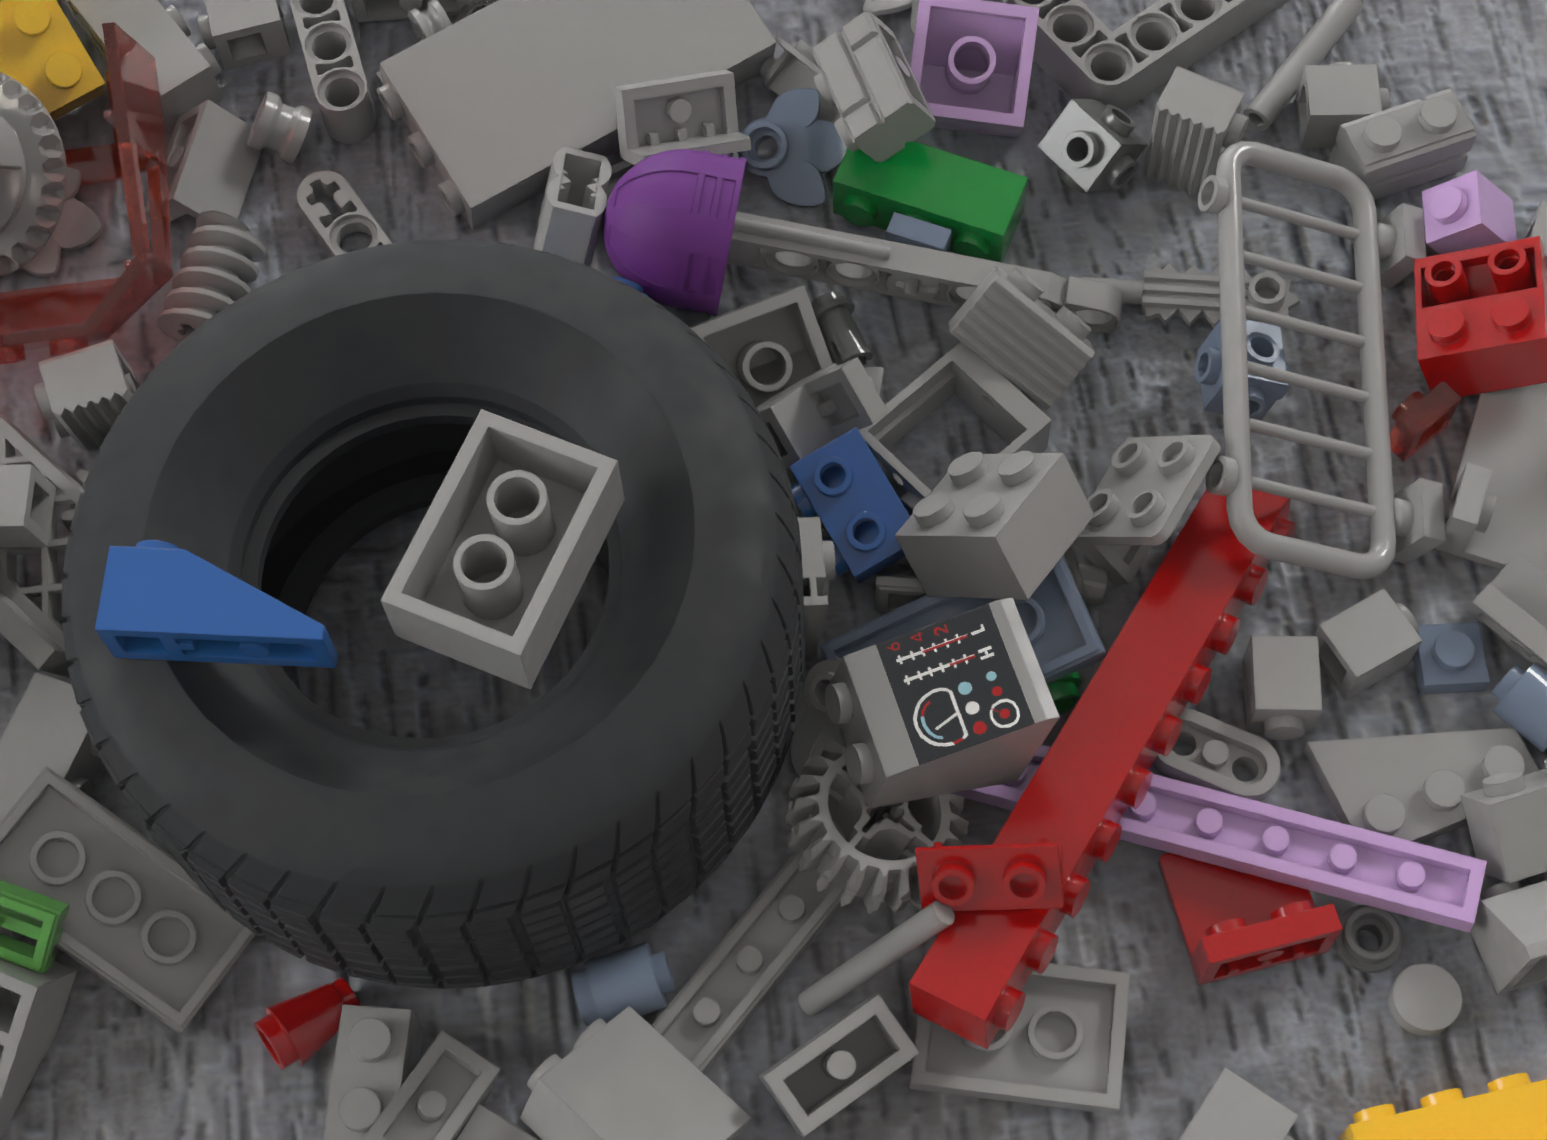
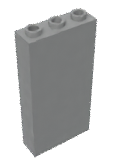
M498 0L380 62L383 86L377 88V93L392 120L395 121L402 117L412 133L407 136V141L419 164L424 169L432 165L441 179L442 183L437 185V189L449 212L454 217L462 213L471 229L474 230L544 192L554 154L561 147L566 146L605 157L620 150L614 97L615 86L725 69L734 73L736 87L760 74V69L764 62L770 57H774L777 42L749 0Z

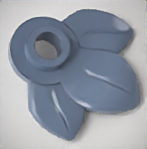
M792 89L777 97L766 118L752 121L741 132L751 138V150L738 152L739 159L740 157L746 158L745 168L753 175L767 178L772 191L779 199L800 207H815L826 202V191L821 174L830 172L840 166L848 148L838 135L834 123L817 119L820 112V93L817 89ZM766 139H774L778 145L776 154L769 159L761 158L758 153L760 144Z

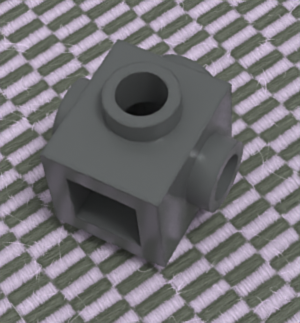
M1071 99L1038 144V147L1060 167L1058 174L1067 185L1078 192L1087 193L1114 191L1128 183L1139 167V163L1136 160L1148 144L1133 131L1136 127L1135 122L1121 109L1113 105L1106 106L1099 99Z

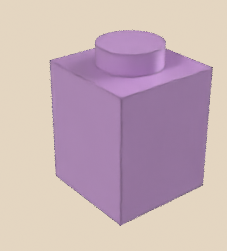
M1472 171L1422 191L1426 244L1437 253L1445 254L1517 240L1513 200L1479 171Z

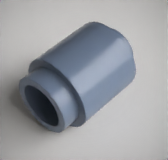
M1537 662L1527 671L1516 663L1491 692L1492 695L1500 700L1493 712L1508 725L1514 727L1519 734L1541 752H1544L1547 749V670Z
M648 942L586 961L585 969L570 974L576 1002L586 1026L591 1025L599 1018L608 1023L628 1006L640 1016L667 1008L665 994L676 990L673 974L665 952L661 951L652 954Z

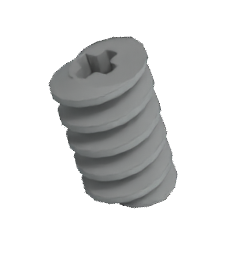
M215 210L203 211L197 216L196 229L190 234L188 249L182 254L180 259V270L172 279L173 290L165 297V311L157 318V326L165 335L181 342L209 318H212L216 313L251 292L250 287L245 282H253L257 280L259 275V268L253 262H261L265 259L267 253L266 247L253 237L247 225L229 214Z

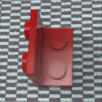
M1172 853L1163 854L1159 859L1158 866L1198 986L1326 953L1343 930L1334 904L1316 908L1310 890Z

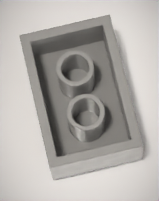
M481 409L380 600L395 636L531 690L625 500L618 460Z

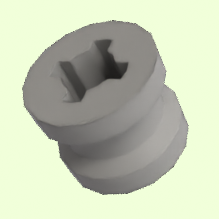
M267 91L255 116L247 146L256 150L265 147L276 151L281 160L292 164L305 139L313 109L304 105L293 108L283 104L279 95Z

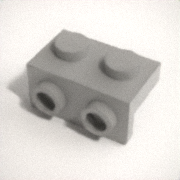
M723 69L614 87L620 157L633 165L654 154L675 149H691L703 152L706 150L719 155L727 154L729 157H733V153L751 150V138L740 133L738 130L734 73Z

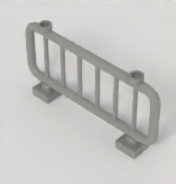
M1240 141L1228 146L1218 159L1216 175H1209L1204 180L1198 195L1199 209L1206 213L1217 214L1225 456L1218 455L1206 474V488L1211 494L1226 496L1229 525L1237 540L1250 552L1266 559L1349 578L1372 579L1384 573L1392 561L1409 564L1446 542L1442 483L1419 478L1398 493L1394 494L1381 287L1391 289L1414 271V259L1426 257L1423 208L1402 203L1377 223V212L1373 195L1366 183L1354 172L1335 164L1259 142ZM1245 165L1256 167L1339 192L1350 205L1353 227L1243 197L1241 195L1242 167ZM1242 209L1353 240L1356 281L1243 250ZM1244 263L1356 293L1359 335L1245 305ZM1246 318L1358 347L1360 350L1362 390L1247 361ZM1248 374L1363 403L1365 446L1249 418ZM1250 431L1365 459L1368 504L1253 477L1251 474ZM1252 490L1369 517V551L1367 553H1356L1266 531L1259 525L1254 516Z

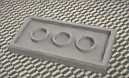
M45 766L0 821V880L70 904L67 917L60 924V928L63 929L60 942L55 946L180 1035L183 1034L257 936L233 919L228 911L224 912L210 899L195 881H192L171 854L47 766Z

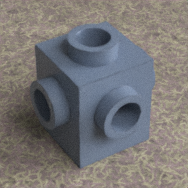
M1246 319L1247 361L1291 372L1290 366L1285 363L1281 327ZM1221 320L1198 349L1195 364V380L1201 384L1203 410L1223 414ZM1248 374L1249 418L1261 421L1274 403L1285 396L1289 384Z

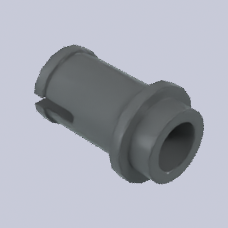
M839 291L828 292L811 302L825 344L834 363L838 366L858 357L863 366L867 364L865 360H871L873 354L871 349L867 347L852 316L855 307L853 302L848 298H843Z

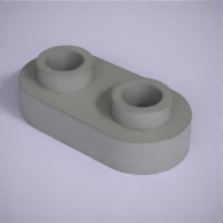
M1184 708L1179 717L1183 723L1177 740L1187 742L1192 747L1193 753L1187 756H1180L1173 750L1168 756L1158 753L1153 762L1161 772L1177 780L1259 802L1272 792L1279 778L1281 767L1276 750L1265 739L1189 708ZM1236 766L1248 767L1253 772L1255 779L1249 782L1240 781L1234 776L1232 768Z

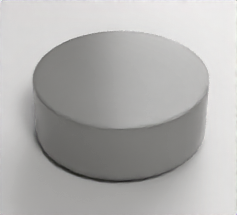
M1419 963L1406 968L1396 978L1389 991L1388 1004L1393 1018L1403 1029L1419 1036H1433L1445 1031L1458 1017L1462 1007V993L1459 984L1447 970L1434 964Z

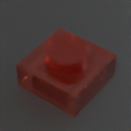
M1444 381L1425 396L1419 391L1408 396L1392 414V419L1396 423L1390 434L1391 451L1403 462L1448 427L1461 397Z

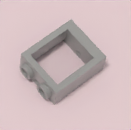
M959 342L885 404L889 411L887 415L876 423L859 430L909 516L913 514L915 505L932 491L888 449L953 394L1009 444L999 454L1020 451L1042 453L1047 449L1052 420L999 371L962 342Z

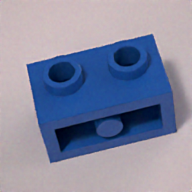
M857 427L790 465L792 472L798 480L797 483L791 486L794 500L805 518L818 515L826 527L830 537L823 541H833L835 570L839 576L851 570L857 582L861 583L878 571L905 557L894 535L910 516Z

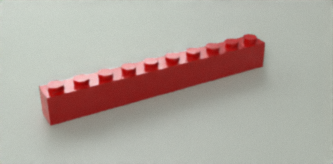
M1206 488L992 844L1039 843L1040 838H1047L1048 843L1062 845L1063 873H1061L1063 908L953 911L955 916L953 924L939 932L909 982L913 1013L987 1050L999 1029L1008 1032L1014 1026L1025 1002L1026 994L1022 992V989L1031 973L1034 971L1042 974L1048 967L1057 948L1059 938L1055 935V932L1065 915L1074 918L1082 908L1090 889L1091 881L1087 879V876L1097 860L1105 863L1113 854L1122 831V825L1118 824L1128 806L1137 809L1144 800L1152 781L1153 773L1149 771L1158 753L1168 756L1172 751L1182 728L1183 721L1179 719L1188 702L1194 705L1200 702L1211 678L1212 669L1209 668L1210 663L1217 652L1223 655L1228 653L1240 627V619L1237 618L1245 603L1254 606L1264 590L1268 578V570L1265 568L1270 559L1250 552L1237 540L1229 525L1226 496L1211 494ZM1252 490L1253 511L1259 525L1268 532L1293 538L1296 523L1288 520L1291 499Z

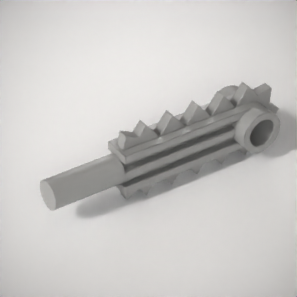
M1169 263L1162 270L1151 265L1149 271H1144V280L1083 277L1084 279L1111 284L1120 289L1123 293L1124 304L1142 305L1141 314L1145 315L1146 322L1159 318L1166 325L1175 316L1182 317L1190 327L1198 318H1205L1214 328L1220 321L1219 266L1209 275L1201 274L1195 265L1185 273H1177ZM1244 269L1245 305L1289 316L1288 311L1300 304V300L1289 292L1291 279H1282L1279 275L1270 272L1268 269L1251 277Z

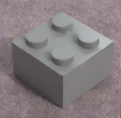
M1020 451L1005 454H982L981 452H969L958 457L949 465L948 473L928 496L915 505L913 514L894 536L927 596L993 599L1013 597V599L1028 600L1093 518L1094 513L1064 453Z

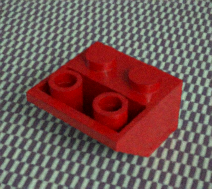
M1540 236L1414 259L1417 360L1434 401L1547 383V265Z

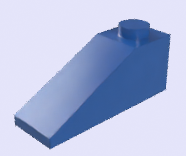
M143 540L138 542L136 547L109 546L95 631L114 658L336 668L338 653L323 624L193 553L160 540Z

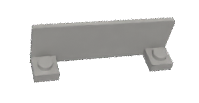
M1542 200L1524 239L1535 236L1541 237L1546 265L1547 201ZM1547 383L1479 394L1444 517L1446 542L1437 546L1436 550L1501 570L1515 555L1522 554L1547 574Z

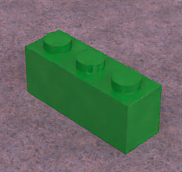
M907 141L903 149L884 162L874 161L861 149L852 152L847 148L833 179V213L843 216L852 224L863 227L872 225L887 230L894 212L951 229L950 251L955 252V254L1002 263L1024 212L1028 177L915 141Z

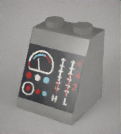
M1013 597L991 602L845 655L825 690V705L828 717L834 725L840 726L847 746L845 759L848 775L854 785L861 786L868 809L1018 781L1059 719L1058 711Z

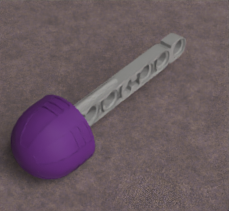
M675 149L654 154L637 163L619 179L610 194L605 209L603 222L604 241L608 256L621 278L628 279L642 286V293L647 294L655 302L673 306L676 309L684 308L697 313L700 311L717 316L727 264L960 308L996 265L1008 275L1015 267L1021 270L1043 289L1044 292L1038 299L1044 305L1048 306L1056 314L1063 306L1066 307L1091 328L1090 333H1109L1120 327L1123 293L1111 284L1069 276L1068 279H1065L1048 271L737 212L746 158L742 157L739 159L729 157L727 154L719 155L706 150L703 152L691 149Z

